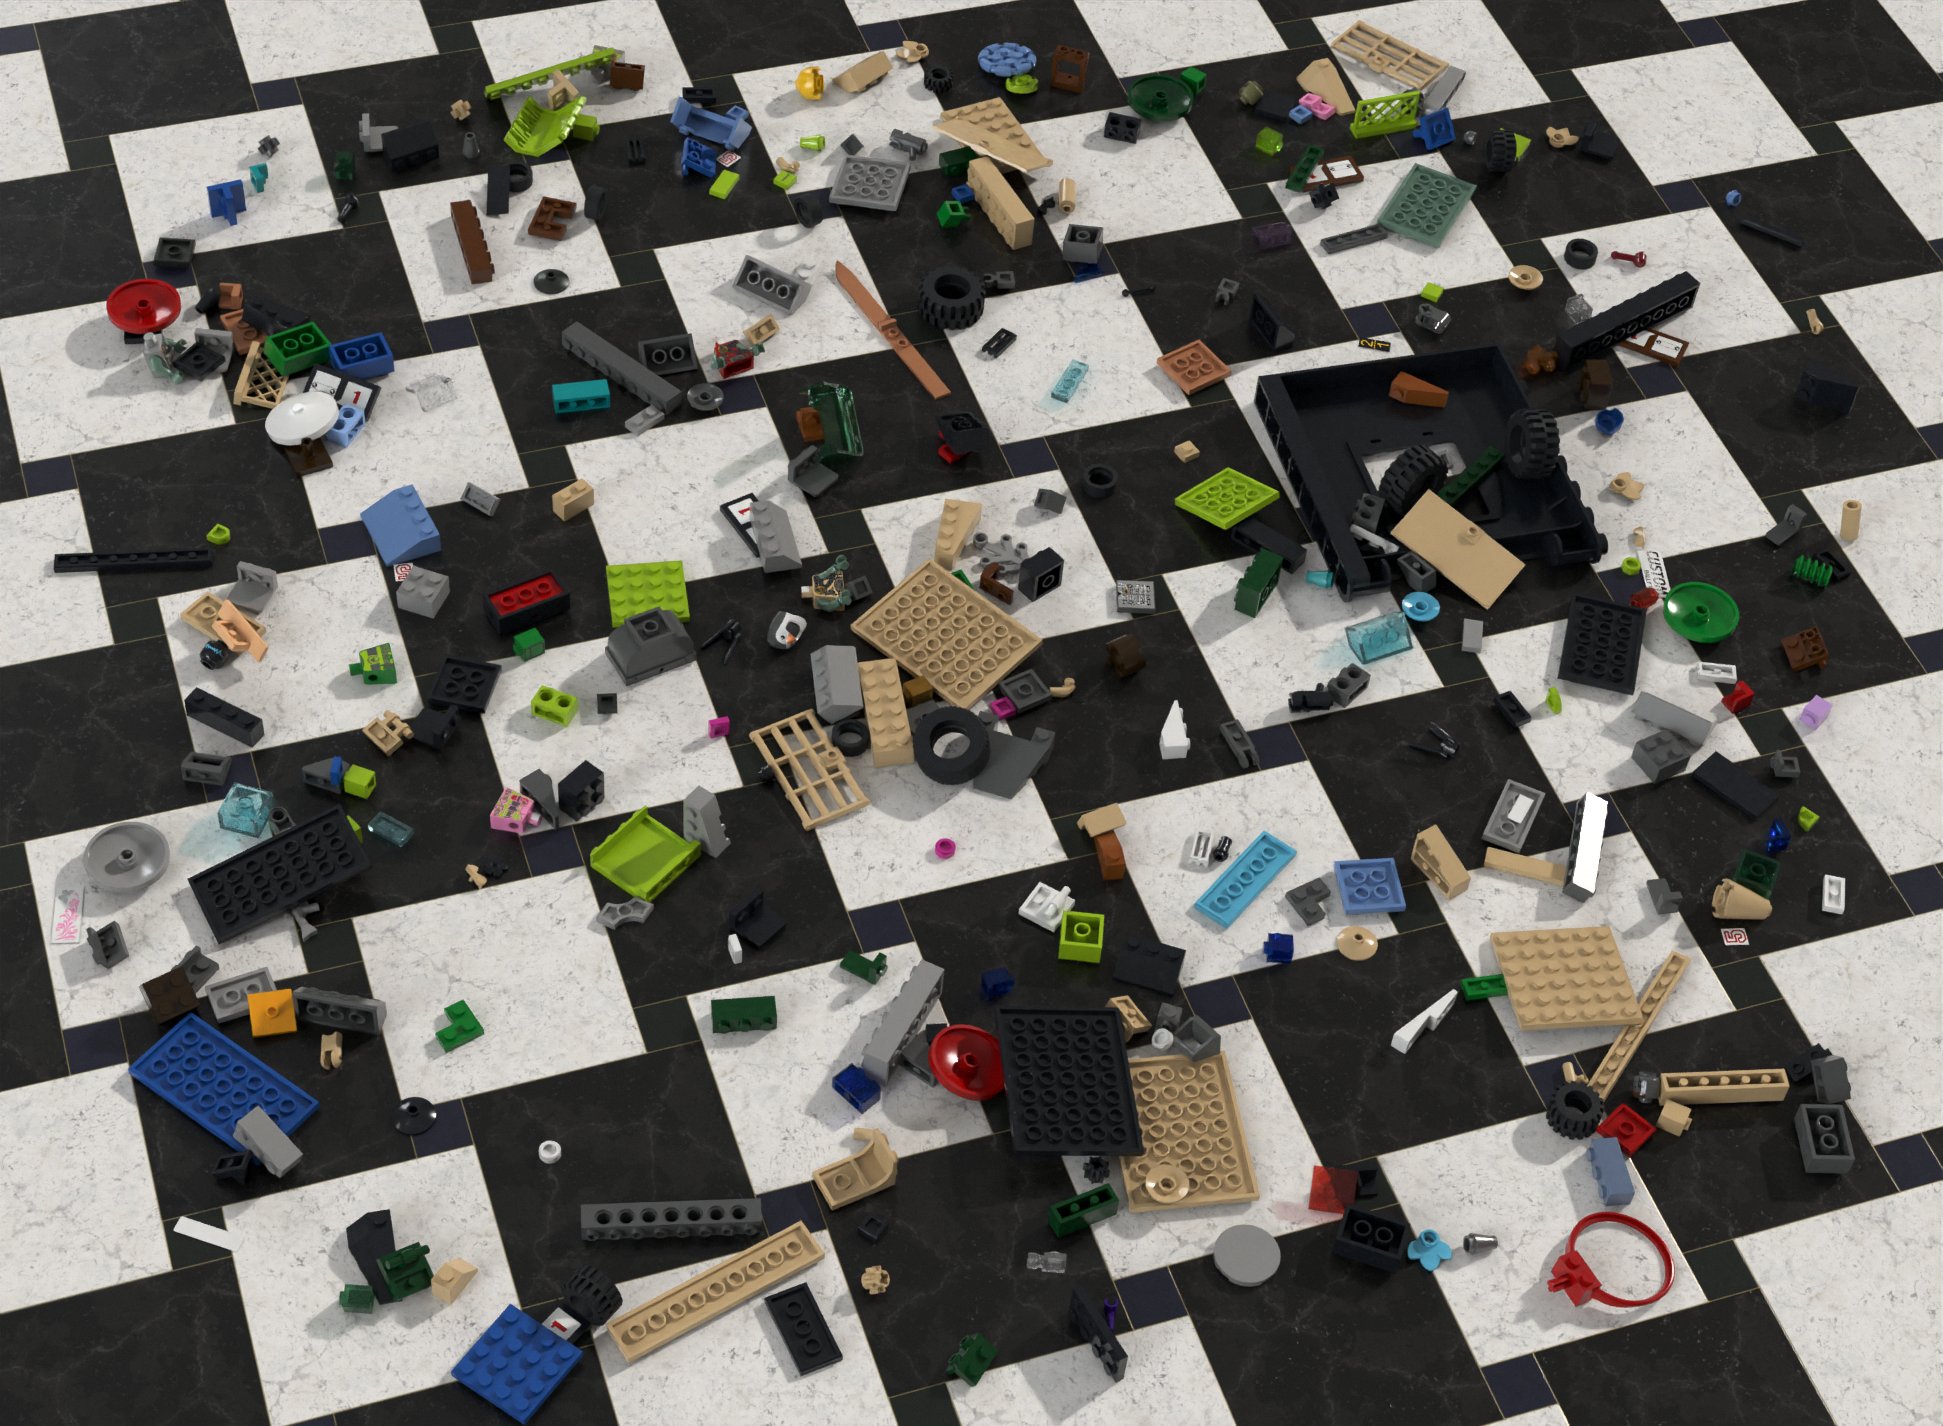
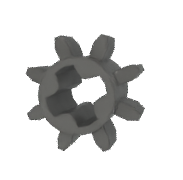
M270 135L259 141L260 147H258L261 155L267 154L269 157L279 151L277 146L280 143L276 137L271 139Z

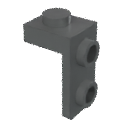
M1790 505L1784 520L1769 530L1765 536L1780 546L1802 529L1807 514L1795 505Z
M1665 878L1647 880L1646 885L1658 915L1677 913L1683 899L1681 892H1671Z

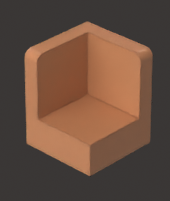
M220 283L221 299L218 304L219 308L240 310L243 300L242 285Z

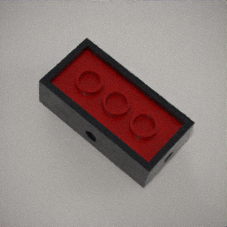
M553 568L482 594L483 610L500 635L570 609V593Z

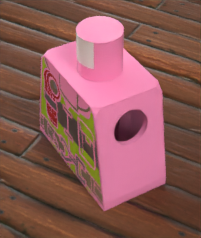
M507 787L490 814L491 828L516 833H523L528 824L539 826L542 821V815L535 813L534 801Z

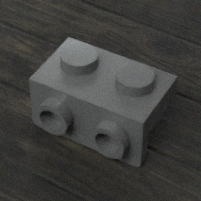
M116 921L109 923L98 931L91 927L86 929L88 934L87 941L93 949L92 957L98 965L101 964L109 969L129 957L120 925Z

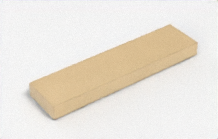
M1491 847L1487 848L1484 861L1485 867L1561 886L1564 883L1566 866Z

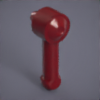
M1618 251L1611 253L1612 259L1630 261L1636 267H1644L1647 261V255L1643 251L1635 255L1619 253Z

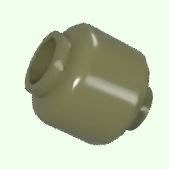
M1255 80L1253 82L1248 81L1239 90L1240 100L1245 105L1248 103L1255 105L1263 97V88Z

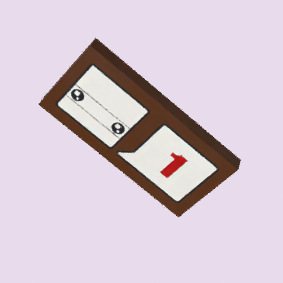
M1351 156L1320 161L1302 193L1315 190L1314 187L1321 183L1324 185L1334 183V186L1362 182L1364 176ZM1296 166L1290 167L1289 172H1290L1291 174H1292V172L1294 171V169H1295Z
M1649 328L1620 342L1618 346L1678 367L1689 346V342Z

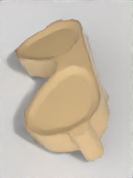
M1639 526L1633 530L1634 535L1638 536L1634 540V545L1643 549L1646 541L1644 528Z
M468 864L465 870L470 874L469 881L472 882L474 880L475 884L479 886L478 888L481 889L486 884L487 879L477 873L479 869L477 866Z

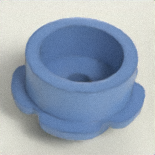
M1736 190L1729 192L1726 196L1727 205L1737 206L1741 201V194Z

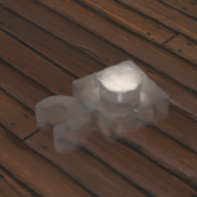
M1056 1251L1044 1252V1255L1028 1253L1027 1268H1042V1272L1064 1273L1067 1254Z

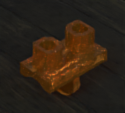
M1539 344L1534 345L1533 350L1528 351L1525 361H1522V367H1527L1530 374L1539 372V365H1543L1546 372L1553 371L1556 367L1555 358L1558 356L1557 352H1546V349H1541Z

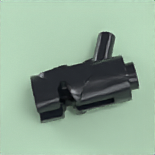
M1322 683L1316 685L1315 691H1295L1289 693L1291 697L1288 699L1290 713H1301V710L1305 712L1330 710V706H1333L1334 702L1333 695H1330L1329 691H1323L1324 685Z

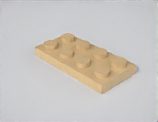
M207 591L184 610L180 616L183 621L215 641L220 640L224 642L212 628L214 621L222 620L218 613L224 601ZM240 612L260 637L266 633L265 626ZM244 651L233 652L238 655H241Z

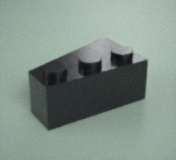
M254 296L245 303L241 320L267 336H271L309 323L311 315Z

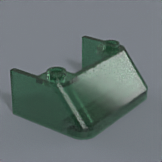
M824 381L798 389L799 393L808 395L810 407L819 411L825 445L820 447L818 456L812 457L813 461L831 463L862 457L864 450L850 389L844 385Z

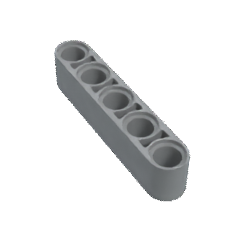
M1450 66L1424 103L1421 115L1425 116L1446 108L1461 86L1466 71Z

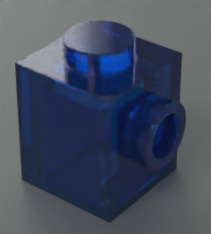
M1268 933L1267 941H1263L1262 947L1263 954H1266V962L1291 964L1294 953L1293 935Z

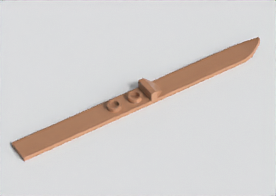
M837 260L835 271L840 285L931 396L938 400L951 395V391L899 330L897 320L895 318L890 319L857 277Z

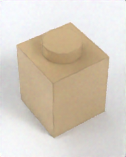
M1667 1099L1656 1127L1680 1137L1683 1129L1688 1130L1692 1121L1688 1117L1691 1109Z

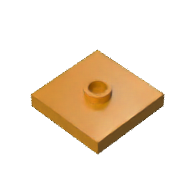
M291 989L247 994L253 1038L297 1032Z

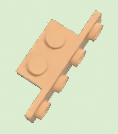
M224 600L218 613L222 620L214 621L212 628L230 650L236 652L249 651L257 662H262L268 650L267 644L229 600Z

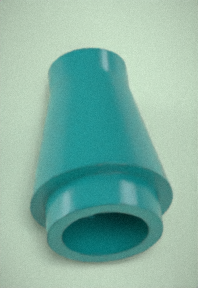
M1330 570L1307 571L1306 582L1326 589L1328 587L1332 588L1334 573L1330 572Z

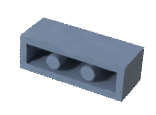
M1617 1137L1593 1139L1586 1151V1155L1593 1167V1178L1598 1182L1599 1197L1603 1198L1605 1207L1630 1204L1635 1191Z

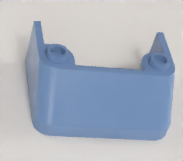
M679 97L670 121L684 135L689 136L690 133L723 144L726 149L731 151L739 149L752 129L739 116H737L736 120L692 106L682 97Z

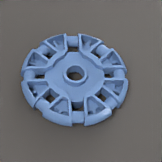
M1016 43L992 44L981 50L978 55V63L983 70L1003 77L1026 74L1035 67L1037 61L1031 49L1025 46L1020 47Z

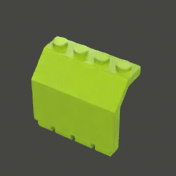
M531 96L528 97L507 132L504 141L515 152L539 157L567 138L570 129L587 101L586 97L579 96L557 111L542 108Z

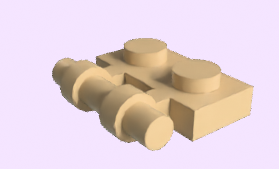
M386 710L383 714L385 717L383 721L376 717L362 731L389 757L403 744L400 737L406 736L408 739H411L414 733L411 731L410 726L400 721V717L397 714ZM395 726L396 729L392 731L389 727Z

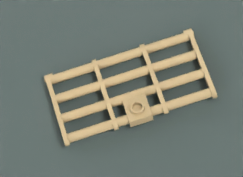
M1358 20L1334 40L1330 46L1358 59L1360 62L1368 64V67L1375 72H1384L1390 77L1416 87L1418 91H1422L1449 67V63L1434 58L1418 48L1416 49L1395 39L1391 35L1385 34L1361 20ZM1360 28L1378 38H1381V40L1378 41L1368 35H1365L1357 31V29ZM1350 35H1353V36H1355V37H1357V38H1359V39H1361V40H1363V41H1365V42H1367V43L1373 45V47L1370 48V47H1368V46H1366V45H1364V44H1362V43H1360V42H1358V41H1356V40L1350 38L1349 36H1350ZM1345 42L1365 53L1362 55L1340 43ZM1389 42L1411 54L1406 55L1385 43ZM1381 49L1393 56L1402 59V61L1399 62L1387 55L1378 52L1377 50ZM1417 56V57H1419V58H1421V59H1424V60H1426V61H1428V62H1430V63H1432V64L1438 66L1439 68H1438V69H1435V68H1433V67H1431V66H1429V65H1427V64H1425V63H1423V62H1421V61L1415 59V57ZM1410 63V64H1412V65H1414V66H1416V67H1418V68H1420V69H1422V70H1424V71L1430 73L1431 75H1430V76H1427V75H1425V74H1423V73H1421V72H1419V71H1417V70H1415V69H1413V68L1407 66V64ZM1399 70H1402V71H1404V72H1406V73H1408V74H1410V75H1412V76H1414V77H1416V78L1422 80L1423 82H1422V83H1419V82H1417V81H1415V80H1413V79H1411V78H1409V77H1407V76H1405V75L1399 73L1398 71H1399Z
M813 709L806 710L749 734L750 739L756 743L768 763L767 765L785 791L786 799L791 801L803 821L802 825L806 831L864 808L871 803L854 780L850 768L846 767V760L839 748L833 746L832 739L828 738L815 717ZM808 719L821 741L810 745L797 722ZM790 726L803 749L792 752L779 730ZM772 733L785 756L774 759L761 737ZM826 748L827 751L816 755L815 751ZM808 755L822 779L811 783L797 759ZM790 762L803 787L793 790L779 766ZM839 769V772L829 776L828 772ZM844 778L858 801L847 805L834 782ZM826 785L840 809L829 813L815 789ZM808 793L822 816L811 820L799 801L798 796Z

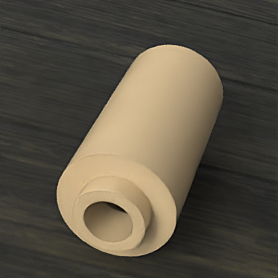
M1065 178L1059 182L1058 208L1062 213H1071L1075 210L1076 183L1070 178Z
M1847 500L1843 503L1840 536L1848 541H1853L1859 537L1862 504L1859 501Z

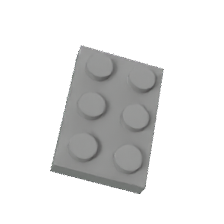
M268 967L205 986L206 994L218 1024L250 1014L247 994L277 991Z

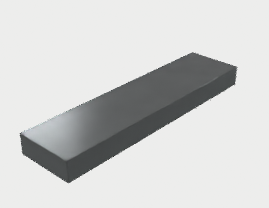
M1379 223L1321 239L1320 244L1328 254L1387 239L1388 233Z

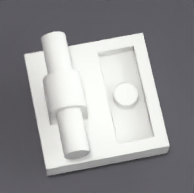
M1039 882L1020 907L1018 914L1055 932L1061 924L1063 910L1070 911L1075 905V900L1068 897V894L1071 892L1069 887L1064 886L1059 892Z

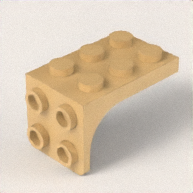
M878 1128L873 1130L871 1141L860 1152L812 1172L813 1179L832 1211L895 1185L899 1159L894 1150L891 1151L888 1146L889 1143L884 1133L881 1134Z

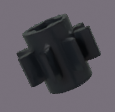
M1101 1156L1090 1157L1089 1163H1084L1083 1170L1085 1171L1084 1178H1088L1091 1184L1099 1182L1102 1184L1104 1177L1109 1178V1162H1105Z

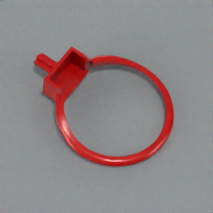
M1599 1212L1586 1216L1575 1225L1568 1237L1565 1255L1558 1258L1551 1270L1555 1278L1548 1280L1547 1284L1550 1292L1553 1291L1555 1293L1564 1290L1575 1307L1591 1301L1592 1298L1613 1307H1640L1652 1304L1668 1293L1674 1281L1675 1267L1668 1247L1649 1226L1624 1214ZM1604 1221L1622 1223L1644 1234L1656 1246L1664 1261L1665 1280L1661 1289L1647 1299L1636 1301L1617 1298L1601 1290L1602 1284L1579 1252L1575 1251V1243L1579 1234L1586 1227Z

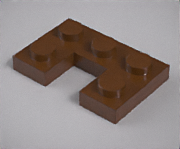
M543 196L528 228V235L562 241L567 227L564 224L552 221L555 216L572 219L577 203Z

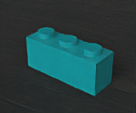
M607 379L552 385V396L556 413L610 407Z

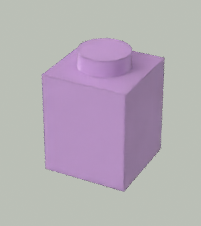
M1816 695L1804 707L1799 720L1816 730L1828 718L1833 705Z

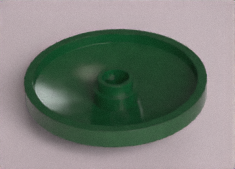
M1150 74L1136 79L1130 85L1127 97L1130 107L1137 114L1154 121H1173L1184 117L1190 112L1194 98L1192 90L1186 83L1178 78L1164 74Z

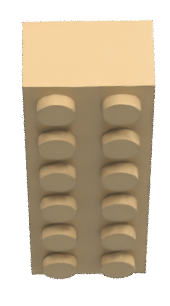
M988 156L969 161V168L967 170L968 182L966 184L974 192L976 202H979L983 211L989 216L990 221L997 227L998 232L1004 236L1006 243L1013 250L1032 245L1034 217Z
M896 658L859 662L858 670L863 709L869 731L874 768L914 763L913 742Z

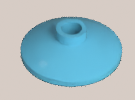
M1424 592L1410 593L1405 596L1402 602L1405 614L1417 621H1430L1436 618L1440 611L1438 601L1432 595Z

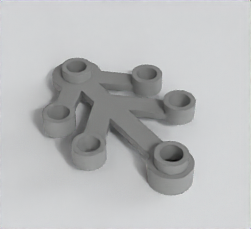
M978 532L973 536V545L976 549L981 550L985 548L998 555L995 557H981V568L985 569L993 562L996 564L1009 562L1015 564L1008 566L1000 564V570L1002 571H999V577H1005L1009 572L1020 571L1021 563L1025 559L1030 558L1027 553V544L1020 542L1016 545V553L1021 556L1020 559L1014 554L1011 544L1012 537L1008 534L1002 535L1000 539V544L1004 546L1005 550L989 543L988 536L985 533Z

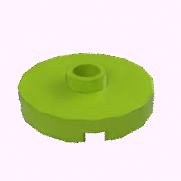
M1014 75L1013 79L1007 78L1006 89L1010 92L1021 94L1034 92L1038 89V80L1036 78L1032 79L1030 75Z

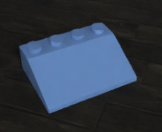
M413 484L393 490L360 513V517L387 567L441 551L440 534Z

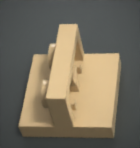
M559 69L553 72L554 87L548 91L549 107L554 111L563 107L566 102L568 104L579 97V92Z

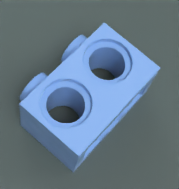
M344 404L339 410L336 423L326 432L327 441L347 448L365 426L364 411Z

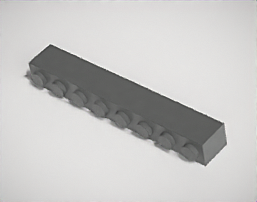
M575 322L562 331V345L566 349H569L579 358L584 359L591 366L600 370L604 375L609 376L618 384L627 388L644 402L655 406L665 415H668L681 405V391L579 322Z

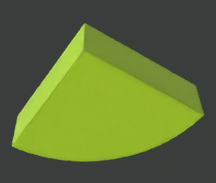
M1556 687L1549 688L1545 702L1553 713H1561L1560 695Z
M1803 806L1799 812L1798 821L1801 827L1808 832L1819 820V816Z

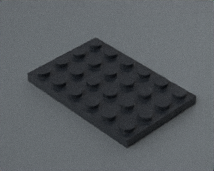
M1573 592L1557 678L1633 696L1647 609Z

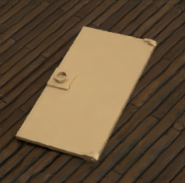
M957 117L954 120L936 124L932 127V129L972 147L971 149L977 151L976 153L981 156L989 155L1025 173L1043 167H1050L1053 164V160L1038 155L970 123L962 117Z
M1429 489L1390 533L1487 610L1525 566L1522 561L1484 533L1485 531L1472 521H1469Z

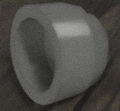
M1467 131L1464 134V141L1467 144L1473 145L1477 132Z

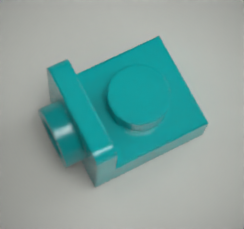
M266 163L249 167L251 182L257 193L264 191L265 179L268 178Z

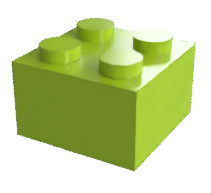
M1063 910L1058 959L1100 963L1104 915Z

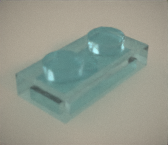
M381 811L368 823V830L400 847L414 834L413 828Z

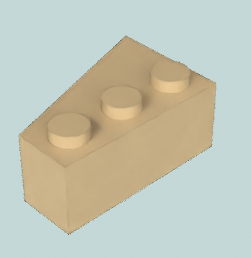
M1435 824L1418 833L1411 860L1448 900L1465 892L1468 889L1471 877L1437 825Z

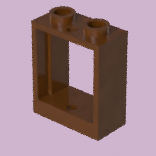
M1058 45L1053 55L1050 86L1082 93L1086 85L1090 52ZM1059 59L1081 64L1080 76L1058 72Z

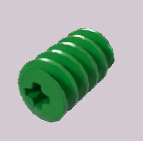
M1801 555L1796 559L1790 576L1797 572L1796 578L1803 574L1804 581L1811 577L1812 584L1818 580V586L1820 587L1824 582L1826 588L1832 574V566L1830 565L1825 569V563H1822L1818 567V560L1811 564L1810 557L1804 561V555Z

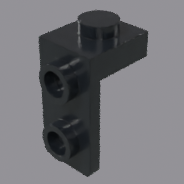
M1820 1043L1787 1063L1784 1067L1794 1082L1798 1083L1813 1073L1811 1060L1833 1054L1828 1048L1824 1050Z

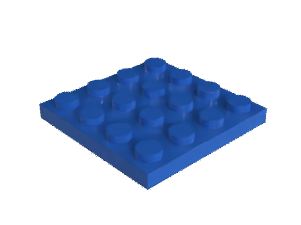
M509 1304L453 1368L451 1375L525 1425L583 1357V1351L512 1304Z

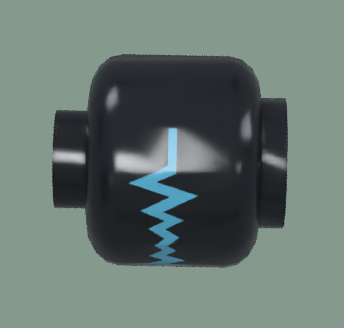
M217 640V642L208 641L199 654L201 664L210 670L220 669L229 658V651L226 649L228 646L220 640Z

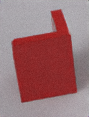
M1742 680L1736 684L1734 692L1723 697L1721 702L1733 714L1750 706L1755 693Z

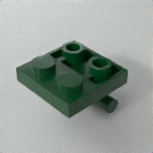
M416 1242L376 1260L394 1302L432 1287L431 1279L434 1275L425 1257L426 1254L430 1253L428 1245L421 1246L419 1242Z

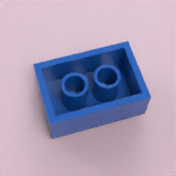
M382 332L329 345L330 360L336 371L361 380L395 372L393 354Z

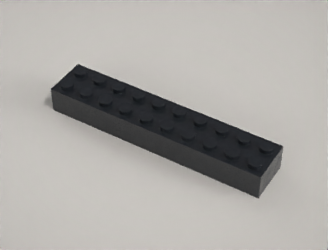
M1685 271L1669 280L1663 281L1655 287L1649 288V290L1643 293H1638L1631 299H1626L1617 306H1612L1610 309L1586 319L1578 325H1574L1566 331L1560 332L1556 337L1551 360L1563 372H1566L1586 362V360H1590L1620 345V342L1649 328L1652 329L1691 309L1700 282Z

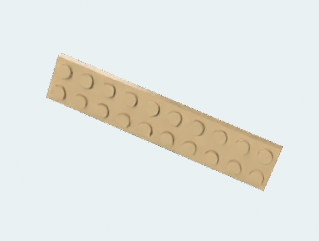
M799 1221L606 1323V1330L627 1362L631 1363L825 1258V1253L803 1222Z

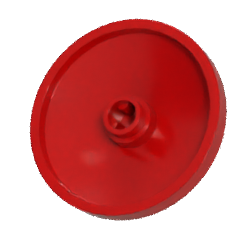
M137 279L117 287L109 295L106 309L109 320L117 328L129 333L146 334L163 330L174 323L181 312V300L177 290L166 282L156 279Z
M965 1024L946 1027L935 1036L928 1052L929 1064L936 1079L947 1090L959 1097L974 1101L992 1099L1004 1090L999 1045L995 1037L978 1027Z

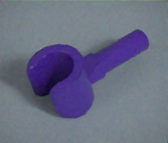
M1106 1298L1103 1310L1107 1314L1109 1328L1111 1331H1114V1314L1117 1312L1118 1300L1115 1299L1114 1305H1109Z

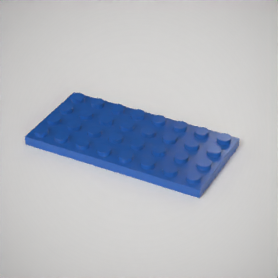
M191 1012L128 1068L130 1075L238 1152L247 1151V1149L233 1137L237 1122L258 1105L287 1137L320 1107L319 1101ZM253 1155V1163L256 1165L261 1164L262 1162Z

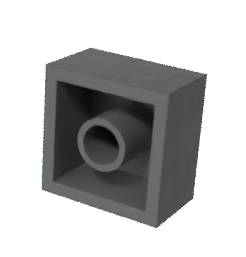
M1069 224L1063 241V260L1097 264L1103 247V227Z
M1668 729L1636 742L1631 756L1654 784L1686 771L1691 757Z

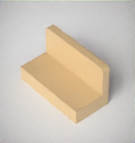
M1117 803L1081 815L1077 822L1080 830L1086 828L1090 837L1125 826L1127 823Z

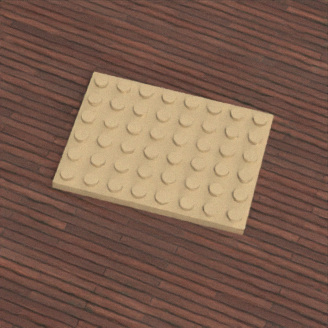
M930 558L851 624L853 632L889 659L896 658L897 664L912 676L918 678L924 675L933 687V691L951 705L966 708L967 710L974 706L1043 644V640Z
M1220 1051V1054L1197 1062H1192L1185 1054L1128 1059L1144 1148L1142 1156H1118L1129 1212L1138 1213L1259 1201L1260 1194L1225 1051ZM1168 1164L1184 1171L1190 1185L1185 1198L1171 1204L1161 1203L1152 1198L1145 1186L1146 1176L1152 1168Z

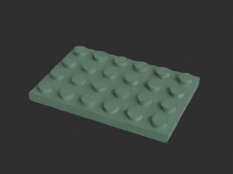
M1415 163L1378 218L1377 224L1380 223L1386 229L1440 248L1475 193L1477 185Z

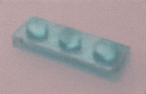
M1072 359L1051 392V398L1068 403L1088 372L1089 365Z

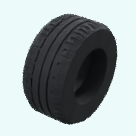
M945 706L928 713L917 725L918 727H916L913 736L914 754L922 772L933 781L946 785L963 784V782L971 781L972 778L979 775L988 763L991 751L988 733L984 723L974 712L962 707ZM948 733H961L969 738L970 745L959 757L946 759L939 757L933 751L937 740Z

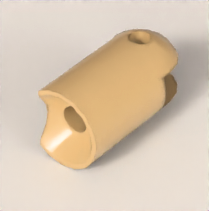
M334 1032L329 1036L322 1035L320 1062L326 1070H330L331 1062L335 1068H338L341 1064L343 1036L339 1032Z

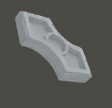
M636 896L623 904L606 903L596 917V921L614 930L625 922L636 921L644 923L654 909V904Z

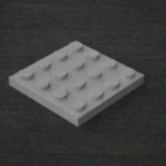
M845 154L829 196V203L896 211L911 169V163Z

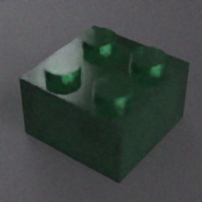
M1743 848L1732 881L1769 900L1782 862Z

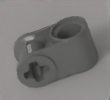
M1421 304L1418 309L1419 314L1415 318L1417 325L1437 334L1442 333L1451 321V317L1447 312L1441 311L1430 304Z
M274 807L270 810V828L274 835L296 826L285 808Z

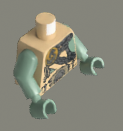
M839 555L836 558L837 565L834 564L819 575H814L812 577V586L801 587V598H813L814 608L827 612L834 610L844 611L845 605L851 604L850 597H852V594L849 590H844L843 573L840 571V569L846 570L849 567L847 558L844 555Z

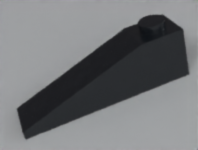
M390 1209L368 1212L346 1228L348 1248L351 1255L355 1258L360 1271L364 1274L379 1305L394 1303L376 1261L378 1258L396 1251Z

